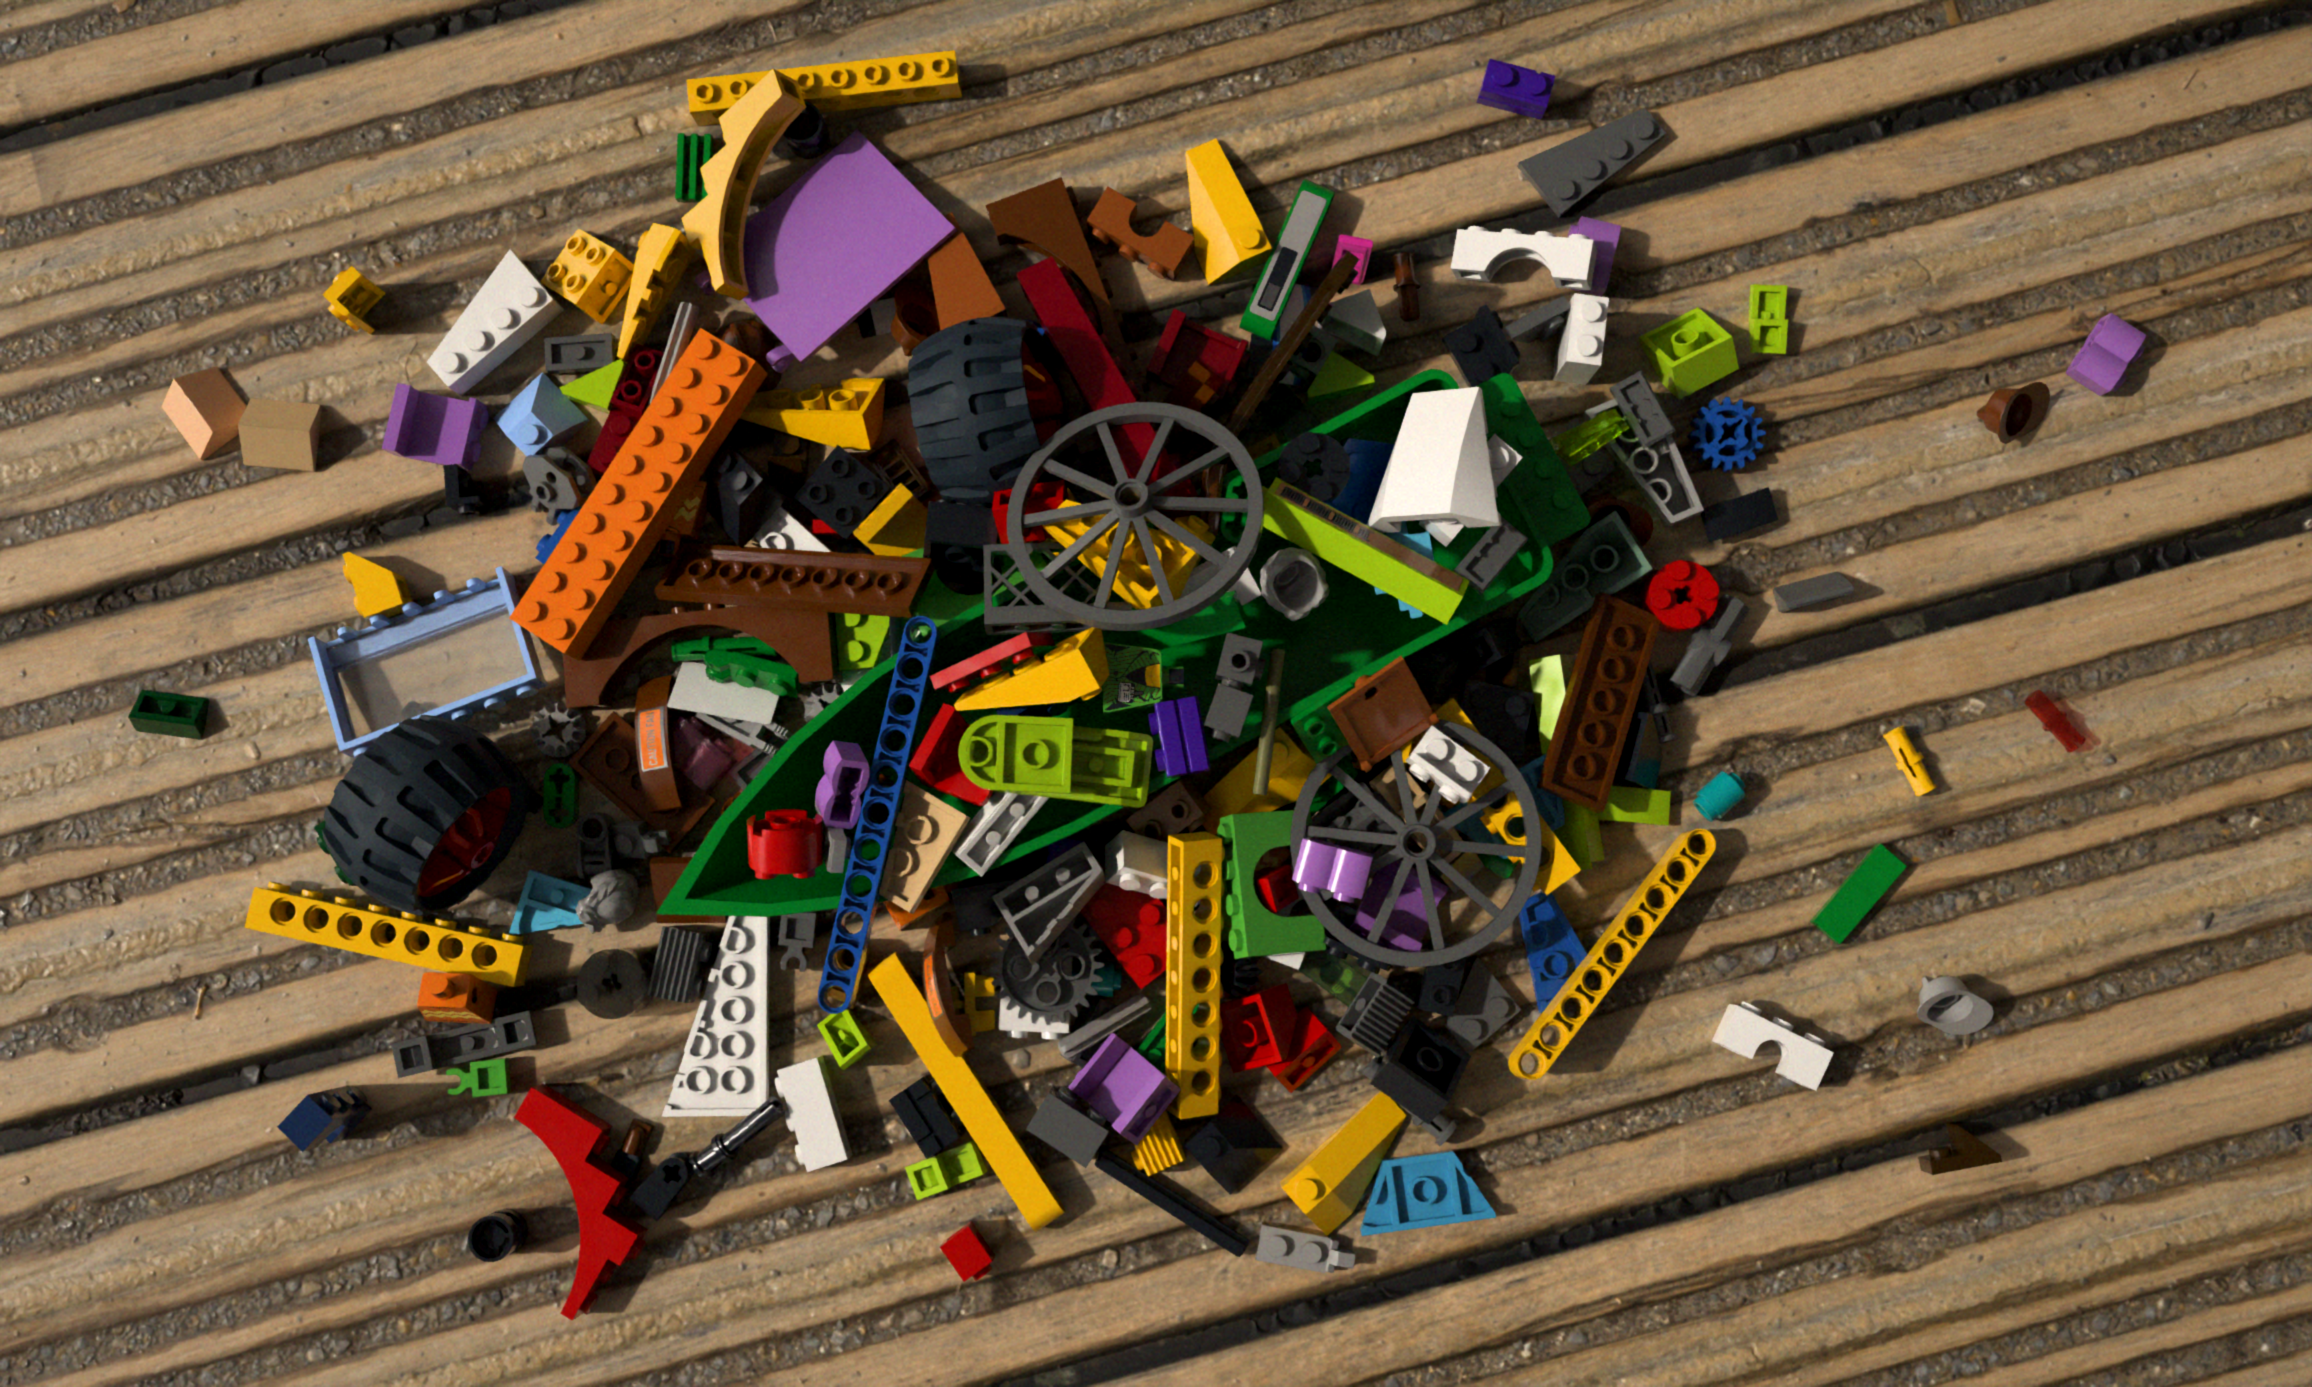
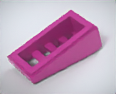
M1343 234L1339 235L1332 268L1349 251L1359 258L1354 267L1358 274L1352 281V284L1361 285L1365 278L1373 241Z

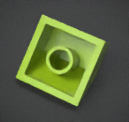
M1698 307L1638 337L1661 383L1678 399L1691 395L1695 391L1739 369L1733 337Z

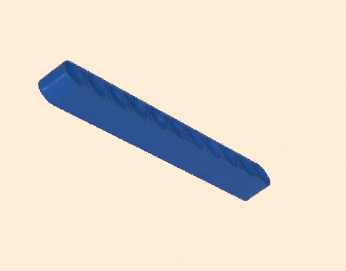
M925 616L911 618L906 623L902 635L869 781L865 791L818 990V1003L824 1011L830 1014H838L848 1010L853 1005L857 995L880 897L879 891L889 850H891L896 820L898 812H900L904 795L903 791L910 769L909 764L915 748L931 680L930 676L932 675L940 642V633L937 626L930 618ZM919 626H928L932 630L930 639L925 643H916L913 640V632ZM912 661H919L923 665V672L916 679H908L904 674L906 665ZM905 696L913 698L915 702L913 711L908 715L898 714L896 711L898 700ZM895 732H902L906 737V744L900 751H891L887 745L889 736ZM886 768H894L898 774L897 782L892 787H882L879 782L880 773ZM877 804H885L889 809V817L882 824H875L871 819V810ZM876 840L881 847L880 854L872 861L866 860L862 854V847L867 841ZM860 876L868 877L872 883V889L865 897L858 896L853 889L855 880ZM852 912L860 914L863 919L862 929L855 934L850 933L845 926V919ZM842 949L850 950L855 957L854 964L849 970L841 969L836 962L837 954ZM833 986H839L845 991L846 1000L840 1007L833 1006L828 1000V992Z

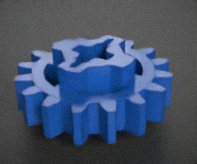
M1725 397L1721 401V405H1719L1716 399H1713L1708 403V409L1702 406L1697 411L1700 418H1694L1690 422V425L1696 428V430L1688 434V439L1696 440V444L1690 450L1691 452L1700 450L1702 455L1699 457L1698 462L1702 463L1708 459L1711 461L1710 470L1712 471L1719 464L1722 465L1724 473L1731 470L1732 464L1737 470L1745 467V461L1751 463L1756 459L1752 451L1759 452L1764 446L1757 441V439L1766 435L1765 431L1757 430V425L1763 419L1762 417L1753 419L1751 415L1755 408L1752 406L1744 410L1742 408V399H1739L1734 405H1731L1730 397ZM1722 414H1730L1735 416V418H1725ZM1734 426L1729 438L1719 444L1718 441L1722 438L1724 431ZM1744 426L1747 430L1748 439L1745 437L1744 434ZM1705 430L1709 433V444L1706 441ZM1718 452H1729L1734 456H1724L1718 454Z

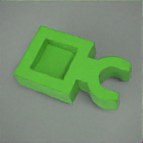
M509 1058L470 1062L471 1072L462 1067L446 1071V1075H457L461 1079L460 1086L448 1089V1094L458 1095L466 1092L470 1087H472L473 1097L511 1093Z

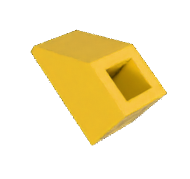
M351 552L342 554L346 563L343 565V572L347 581L353 584L356 596L353 598L354 605L361 616L369 619L373 615L383 614L389 618L402 613L403 604L413 602L404 576Z

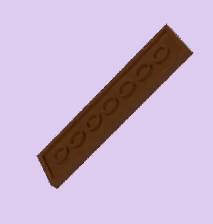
M681 543L654 591L659 600L912 618L934 573L935 566L932 558L744 547L742 549L739 546Z

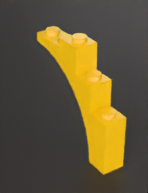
M772 69L719 117L723 139L727 145L700 168L705 183L704 188L708 195L681 218L689 245L703 250V257L707 263L711 283L715 291L739 301L749 294L744 271L743 243L745 222L753 190L761 169L774 145L787 127L806 108L798 81L775 69Z

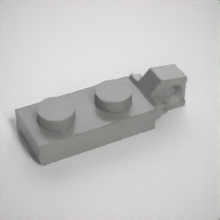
M1262 1223L1256 1260L1325 1273V1271L1334 1273L1335 1266L1353 1269L1356 1254H1354V1251L1338 1248L1339 1240L1331 1239L1330 1236Z

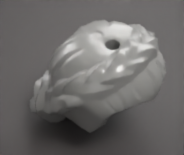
M1289 547L1279 550L1261 568V595L1266 599L1268 605L1282 612L1290 621L1296 622L1299 618L1306 617L1312 608L1322 604L1330 593L1324 569L1321 567L1319 560L1306 549Z
M613 869L597 874L591 878L592 890L586 898L579 900L578 906L575 908L579 920L584 923L585 927L592 934L601 932L607 924L620 923L633 914L640 892L637 880L623 869Z

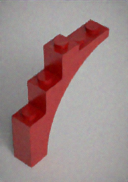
M540 1084L531 1087L514 1118L528 1127L553 1153L566 1175L576 1202L580 1226L579 1261L569 1297L560 1313L568 1319L574 1320L583 1313L587 1315L592 1310L599 1298L595 1292L601 1282L603 1284L607 1283L617 1265L621 1266L631 1259L636 1260L646 1245V1242L642 1239L648 1229L613 1208H618L625 1199L628 1189L624 1186L629 1178L596 1157V1155L600 1156L610 1143L611 1137L607 1135L613 1126L547 1085Z

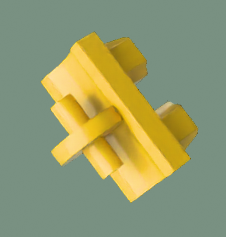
M975 971L964 972L965 1000H959V986L951 987L955 1015H960V1008H965V1014H969L972 1036H976V1032L995 1029V1010H975V997L994 996V986L991 983L994 981V977L975 975Z

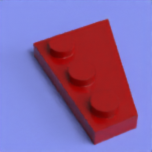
M1024 632L931 675L930 679L935 690L949 689L950 693H955L971 685L970 680L980 676L982 679L994 676L1002 672L1003 667L1013 663L1025 662L1033 658L1035 654L1053 648L1056 645L1051 633Z

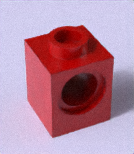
M972 1221L943 1241L940 1246L963 1282L970 1277L977 1281L992 1270L990 1263L996 1255Z

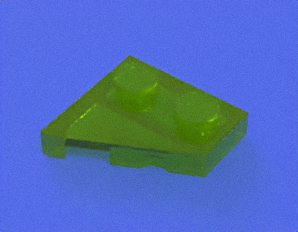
M1616 409L1601 412L1593 419L1549 439V442L1555 453L1572 467L1630 427L1623 416Z

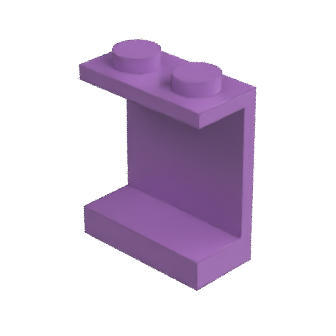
M397 383L382 449L394 456L440 465L458 464L464 469L472 471L474 462L476 463L479 460L481 445L479 443L481 430H484L488 423L487 406L476 398L470 397L469 401L419 392L410 385Z
M1402 859L1392 862L1375 873L1349 927L1352 932L1360 937L1367 939ZM1411 868L1377 945L1396 950L1420 951L1422 947L1420 942L1427 930L1428 920L1417 870ZM1429 874L1437 908L1449 887L1442 884L1435 876Z
M1113 1032L1100 1044L1097 1052L1085 1067L1077 1073L1075 1079L1068 1087L1107 1118L1112 1124L1111 1126L1119 1134L1135 1145H1138L1181 1091L1175 1083Z

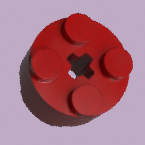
M1677 560L1663 566L1646 580L1641 591L1643 610L1655 615L1661 622L1660 631L1665 633H1684L1702 625L1712 616L1718 603L1719 585L1703 566L1691 561ZM1678 591L1683 594L1682 599L1684 600L1680 604L1676 602L1677 595L1675 593Z
M780 809L765 812V819L756 821V815L748 818L749 867L755 870L756 878L764 880L773 879L778 874H793L796 878H810L816 875L815 869L824 862L821 815L816 813L815 819L808 818L806 810Z

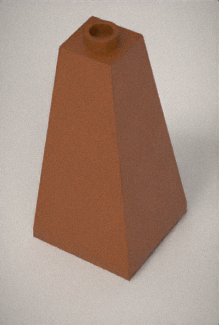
M953 213L946 216L942 214L956 228L957 232L927 257L940 330L970 319L1008 317L1005 306Z

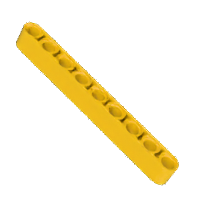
M1698 828L1683 832L1675 839L1584 960H1582L1512 1051L1508 1065L1514 1076L1522 1079L1536 1080L1548 1071L1713 855L1716 849V841L1710 831ZM1693 836L1701 844L1698 854L1694 853L1690 848V840ZM1672 863L1676 864L1680 869V877L1677 881L1673 880L1669 874V868ZM1651 890L1656 891L1660 897V903L1656 908L1652 907L1648 900ZM1631 917L1636 918L1639 923V931L1636 935L1631 934L1627 927L1628 920ZM1610 944L1615 945L1619 952L1618 958L1614 963L1606 955V950ZM1590 971L1594 972L1598 979V984L1593 990L1589 989L1585 983V977ZM1569 998L1573 999L1577 1006V1011L1571 1018L1564 1011V1004ZM1548 1026H1551L1556 1033V1039L1551 1045H1547L1543 1040V1031ZM1529 1053L1534 1058L1535 1066L1531 1072L1526 1073L1522 1069L1521 1060Z
M894 952L867 970V975L1030 1227L1035 1232H1038L1066 1213L1060 1199L966 1055L955 1057L945 1045L931 1018L925 992L901 956Z

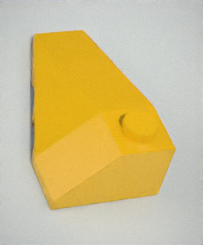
M1217 139L1186 151L1192 225L1195 237V256L1208 285L1211 286L1266 262L1272 247Z
M653 223L650 230H646L639 239V249L636 254L617 357L628 363L636 343L644 345L696 252L693 246L689 245L684 234L676 228Z
M849 378L841 380L842 386L822 388L821 383L810 384L809 389L797 393H792L789 388L757 392L739 419L831 447L839 445L843 449H853L854 451L871 450L882 431L885 379Z
M1066 499L1057 509L1081 504ZM1107 514L1045 524L1042 527L1067 549ZM1119 522L1077 557L1101 580ZM1147 527L1174 601L1178 600L1199 554L1160 528L1156 530ZM1130 530L1112 590L1128 604H1132V607L1140 610L1161 606L1163 602L1137 531Z
M1091 627L1056 644L1057 648L1044 656V659L1040 660L1036 654L1033 658L1013 670V675H1010L1009 671H1003L965 691L953 704L957 711L1050 704L1069 702L1078 697L1085 701L1098 695L1102 691L1101 686L1110 675L1102 630Z
M1289 720L1275 731L1267 796L1253 794L1258 747L1203 796L1212 808L1203 815L1207 822L1202 826L1209 833L1217 834L1220 824L1219 818L1231 814L1270 812L1297 801L1305 781L1317 764L1298 737ZM1330 773L1323 779L1321 785L1332 776Z

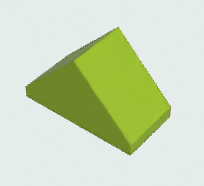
M1332 351L1307 391L1305 397L1306 404L1310 405L1372 390L1375 384L1374 375Z
M619 359L559 388L562 394L571 401L609 414L612 409L610 400L627 363Z
M850 1009L838 1014H830L817 1025L837 1063L843 1070L853 1066L878 1045Z

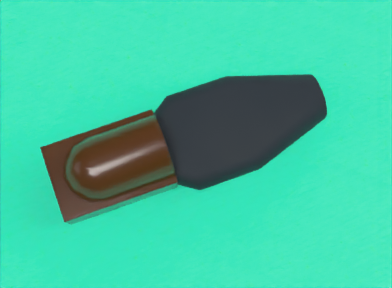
M637 1118L632 1120L621 1149L616 1152L611 1167L629 1178L624 1186L625 1188L636 1178L642 1163L641 1155H643L655 1127Z

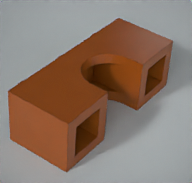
M1107 187L1087 219V227L1091 232L1090 236L1100 244L1107 245L1110 243L1119 248L1118 252L1131 262L1139 260L1148 265V271L1160 279L1168 277L1174 281L1195 247V237L1168 221H1165L1161 229L1153 236L1142 237L1137 235L1130 227L1137 215V203Z

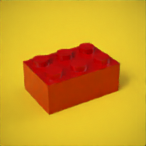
M1105 883L1080 912L1138 987L1142 989L1166 970L1167 908L1160 899L1153 898L1149 894L1134 890H1124L1120 886Z

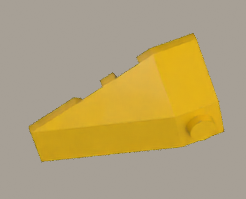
M1381 1091L1280 1182L1282 1189L1326 1236L1353 1213L1407 1116L1389 1096Z

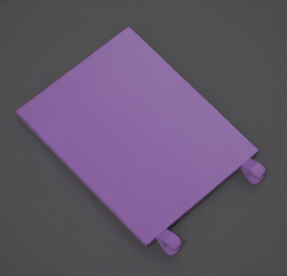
M858 129L745 225L743 243L744 271L749 294L742 300L784 344L772 349L766 355V360L778 373H782L787 369L794 356L802 364L807 362L957 232L956 228ZM705 270L695 277V283L705 295L710 296L716 292L711 283L709 270Z

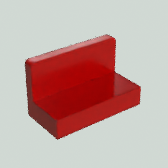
M1307 1007L1297 1014L1298 1017L1287 1059L1266 1065L1290 1093L1297 1089L1342 1048L1340 1043Z

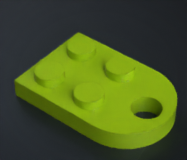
M989 715L980 718L967 728L960 740L958 758L961 769L972 783L986 790L1070 794L1073 718ZM974 741L982 742L988 748V756L981 763H975L967 756V747Z

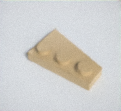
M906 780L903 791L905 797L901 813L898 812L895 825L897 830L893 847L889 850L879 894L909 913L914 914L971 818Z

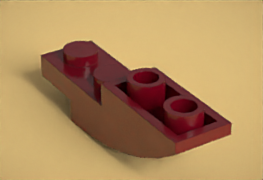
M636 343L610 400L612 409L586 463L591 467L594 474L604 475L646 411L664 355L663 352Z

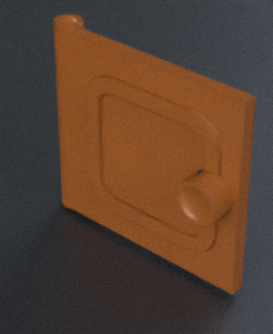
M1399 656L1372 676L1363 675L1359 677L1355 682V688L1327 706L1358 758L1361 769L1366 773L1372 769V766L1424 730L1440 722L1438 715L1432 712L1402 656ZM1375 687V693L1370 697H1366L1365 694Z

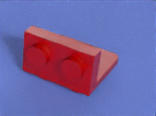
M943 703L938 714H935L930 720L928 732L922 743L914 749L909 767L923 785L972 804L984 806L988 803L993 791L980 788L972 783L962 771L958 758L960 740L970 725L965 722L955 707Z

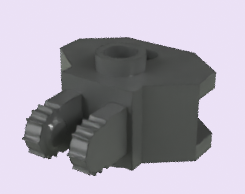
M548 446L544 448L542 455H529L525 457L522 469L531 487L529 493L533 496L530 507L535 513H540L547 507L549 511L546 522L551 526L558 524L557 518L564 509H574L584 504L598 484L591 467L563 446ZM569 463H572L575 469L569 468Z

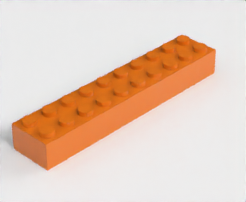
M699 329L509 619L562 653L578 661L582 659L768 375L757 361L704 329Z

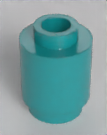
M1721 771L1696 793L1697 798L1693 801V804L1710 822L1716 818L1721 819L1746 796L1743 791L1746 786L1735 773L1730 772L1727 774Z
M1096 961L1105 964L1104 968L1095 970V975L1103 978V982H1093L1091 987L1099 993L1097 996L1113 997L1114 990H1121L1122 969H1115V962ZM1073 963L1072 976L1079 974L1082 968L1081 963Z

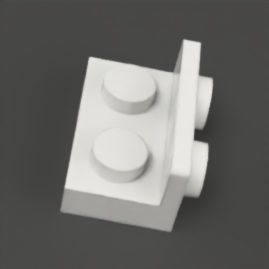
M1434 726L1428 729L1405 761L1411 765L1409 771L1414 776L1424 782H1427L1429 779L1441 787L1438 792L1454 804L1458 800L1463 804L1468 802L1476 787L1490 770V767Z

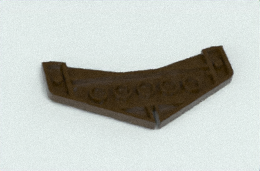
M1349 251L1331 269L1253 378L1252 384L1247 387L1223 424L1238 440L1246 435L1254 423L1250 419L1253 412L1258 413L1260 409L1262 410L1272 397L1274 392L1269 390L1273 383L1277 385L1279 381H1282L1293 366V363L1289 361L1291 356H1297L1311 340L1313 335L1309 331L1315 322L1318 321L1321 324L1333 306L1329 302L1336 292L1341 295L1357 276L1358 271L1354 267L1359 258ZM1212 442L1205 454L1218 448V446ZM1227 457L1216 464L1225 465L1230 457ZM1203 471L1189 478L1195 490L1201 488Z

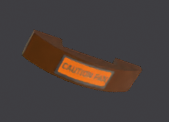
M673 675L640 681L636 697L635 740L637 760L645 801L651 814L684 808L682 774L676 772L672 722V710L675 708L667 706L675 685V677Z
M944 912L931 923L927 933L922 962L923 986L928 1009L940 1037L955 1057H961L975 1047L969 1014L955 1015L945 954L956 946L951 912Z

